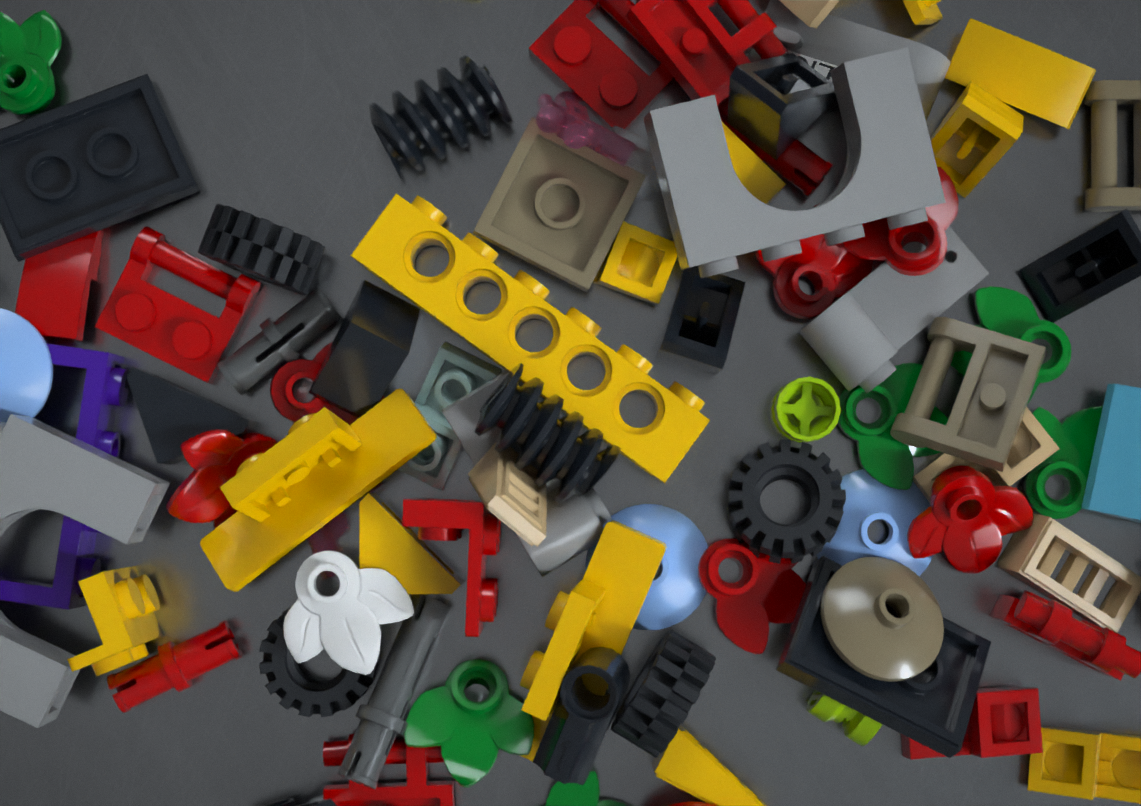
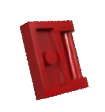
M574 0L528 48L529 54L619 139L676 79L626 18L629 9L635 5L631 0ZM600 7L661 63L650 76L589 20Z
M145 226L137 235L132 245L129 260L95 327L206 383L213 384L220 370L217 364L221 360L226 359L258 295L261 284L245 274H241L237 278L165 242L164 234ZM154 265L225 299L226 304L220 317L218 318L146 282Z

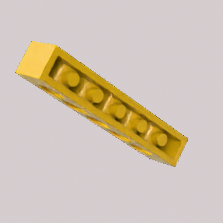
M396 193L350 256L363 268L510 373L513 368L522 363L524 365L520 377L522 383L535 377L539 378L544 382L540 396L547 399L555 394L559 395L564 399L562 412L566 415L574 411L579 412L584 417L582 425L587 430L599 429L603 433V441L609 446L616 445L620 447V454L660 483H665L710 421V419L699 412L705 402L676 381L667 389L647 374L653 368V365L625 344H622L618 351L615 352L597 339L596 336L602 328L579 310L570 307L565 315L545 301L550 291L523 270L519 269L514 278L493 263L499 254L475 235L468 232L463 240L442 227L448 217L431 203L418 195L412 203H409ZM431 245L443 247L449 253V262L441 274L426 277L416 272L415 259L423 248ZM480 282L492 283L501 291V300L498 307L488 314H476L466 307L467 292L473 285ZM529 319H541L547 322L553 330V338L549 346L539 352H529L522 349L516 341V334L523 322ZM579 356H593L603 365L605 377L602 383L594 389H579L568 379V367ZM629 393H644L654 402L656 413L650 425L643 428H634L626 424L621 418L619 405L623 397Z

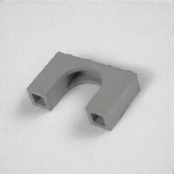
M908 46L843 62L830 71L846 134L847 161L843 175L834 191L823 202L808 210L789 211L769 206L754 197L744 187L731 162L715 95L649 111L643 120L681 270L698 266L700 277L705 278L739 269L737 255L761 250L763 260L767 262L802 253L800 239L824 234L826 245L830 246L865 237L862 224L878 219L887 218L889 230L928 221L925 207L945 203V198Z
M10 414L6 423L0 422V537L19 518L33 511L44 509L66 515L124 544L143 541L170 485L169 482L30 416ZM1 610L0 711L31 726L40 728L57 719L80 669L72 672L67 659L75 655L18 628Z

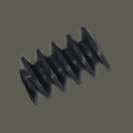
M467 55L460 57V79H457L445 67L437 69L439 87L437 91L431 88L423 79L414 81L416 95L414 103L400 91L393 92L394 113L392 114L387 113L376 102L369 104L371 123L400 179L399 161L402 159L407 161L417 171L424 169L422 149L425 147L440 160L445 158L444 137L448 135L462 148L468 146L467 125L469 124L475 126L484 136L490 135L489 114L495 112L506 124L513 123L510 111L485 65L480 67Z
M519 363L503 379L479 411L481 414L474 432L481 436L495 427L499 428L501 432L494 448L498 453L515 444L519 445L521 449L514 465L518 470L535 461L539 462L541 466L534 481L538 487L554 478L559 479L561 482L554 498L558 504L575 494L580 497L593 488L606 474L617 459L621 448L612 445L599 452L603 442V433L596 428L578 436L584 419L579 412L574 411L558 420L564 399L555 394L538 403L544 382L535 377L519 386L518 382L524 367L522 363Z

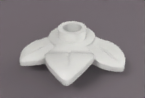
M327 550L317 552L309 556L298 569L295 579L298 599L285 616L283 625L284 639L297 663L308 661L325 649L330 658L342 668L367 675L373 671L380 652L381 629L379 625L400 622L413 616L412 600L402 584L388 571L380 568L358 569L350 557L338 551ZM323 571L334 572L340 580V588L333 596L322 595L316 587V579Z

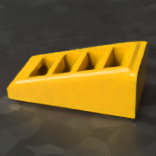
M682 725L679 726L677 734L672 741H669L666 749L657 758L654 757L651 763L656 777L706 803L717 806H767Z

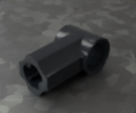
M605 647L590 648L580 655L562 681L559 699L533 759V763L543 770L544 775L563 784L576 783L584 785L618 705L629 687L631 677L629 666L622 655L613 649ZM593 673L605 679L609 685L610 694L601 696L587 690L583 684L582 674Z

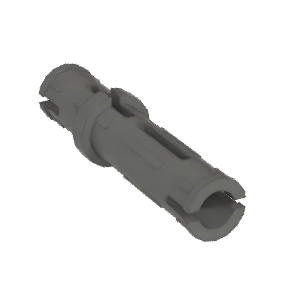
M412 594L411 596L414 614L402 621L367 705L360 704L355 716L360 719L359 725L342 765L336 773L358 784L362 783L371 789L376 790L377 781L396 735L403 736L408 723L403 721L445 618L451 610L448 605L428 596L425 600L423 594Z

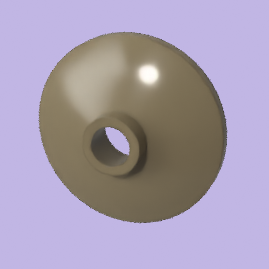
M882 557L858 558L837 570L829 579L823 591L821 619L826 636L841 659L857 672L872 679L897 682L917 676L936 659L942 646L944 624L940 606L928 585L908 567L894 560ZM885 603L894 609L898 618L893 617L887 611Z

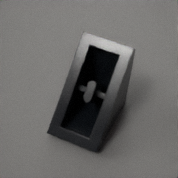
M794 53L737 65L730 76L727 123L773 159L777 160L836 99L834 85Z
M1127 208L1095 224L1020 269L1021 274L1050 322L1054 323L1141 276V231Z
M697 266L684 269L656 356L713 375L723 370L746 282L722 274L701 278Z
M363 280L308 393L357 418H360L378 404L410 352L420 308Z
M132 366L127 376L157 464L173 465L186 460L180 445L203 432L223 429L240 437L244 434L256 433L260 425L258 421L147 370Z

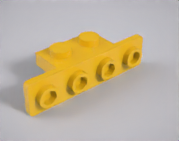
M400 388L388 395L351 425L325 407L317 413L306 415L296 421L289 429L288 435L268 451L256 454L244 461L237 469L236 475L220 487L232 508L238 511L203 537L200 541V546L224 586L233 592H237L433 443L436 439V433L409 394Z
M611 520L602 531L583 579L572 589L570 595L562 591L558 593L544 626L554 631L545 653L538 650L534 651L520 682V686L529 690L521 710L532 715L534 722V739L530 754L520 756L533 762L559 699L562 681L582 653L590 648L605 647L613 649L622 655L666 552L667 546L664 542L615 520ZM593 673L582 674L583 684L587 690L596 695H605L608 688L605 679Z

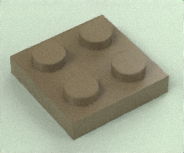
M532 117L473 234L587 292L646 175Z

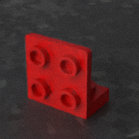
M403 499L402 526L418 527L419 540L458 541V539L462 538V529H469L465 637H479L485 627V622H494V618L497 617L499 579L487 578L488 555L497 556V553H500L501 520L494 514H490L482 500Z

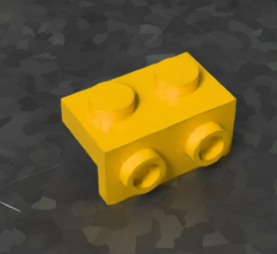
M132 566L103 571L79 581L78 583L103 645L67 659L71 671L74 672L92 665L97 677L149 656L145 643L163 636L154 611L160 609L159 599L149 577L146 574L139 576L136 567Z

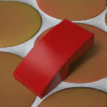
M104 229L25 260L15 313L27 319L43 337L83 341L90 282H98Z
M978 688L961 750L954 756L975 755L980 758L1043 753L1038 688ZM901 734L903 757L910 760L946 757Z

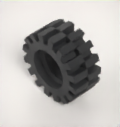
M216 204L197 252L249 276H254L281 288L307 295L323 256L325 246L305 235L295 233L294 230L274 224L272 221L262 217H256L251 213L239 211L227 205Z
M780 439L778 447L770 448L769 442L759 445L757 453L753 456L748 452L741 459L739 469H734L727 497L729 525L733 524L735 528L734 536L741 544L745 541L749 545V550L756 557L760 553H764L770 556L769 562L780 564L781 558H790L792 564L802 562L803 557L807 554H811L813 557L821 552L825 543H830L837 531L844 513L843 507L846 501L845 489L841 490L840 486L843 478L838 469L832 471L829 467L831 459L824 452L819 457L812 454L813 445L802 442L801 448L790 447L791 439ZM777 480H791L800 484L806 490L810 499L808 514L794 524H779L772 521L764 513L760 503L761 493L766 486Z
M288 608L282 612L278 619L270 624L267 629L269 631L267 638L261 642L259 652H263V661L259 663L260 674H266L269 682L265 687L270 695L276 693L282 699L279 702L281 706L287 710L293 707L299 710L298 715L310 717L313 714H321L322 718L332 716L341 710L345 711L355 704L374 682L378 673L376 669L377 664L380 662L381 650L376 665L370 674L364 675L342 668L338 676L329 681L312 680L302 673L286 645L283 625L285 616L290 610Z
M670 629L665 634L663 640L656 646L653 655L648 658L643 670L635 679L634 685L623 700L624 703L616 713L610 730L657 758L666 749L669 741H672L677 734L679 726L688 717V712L692 705L697 702L700 691L706 685L710 677L709 674L714 668L716 657Z

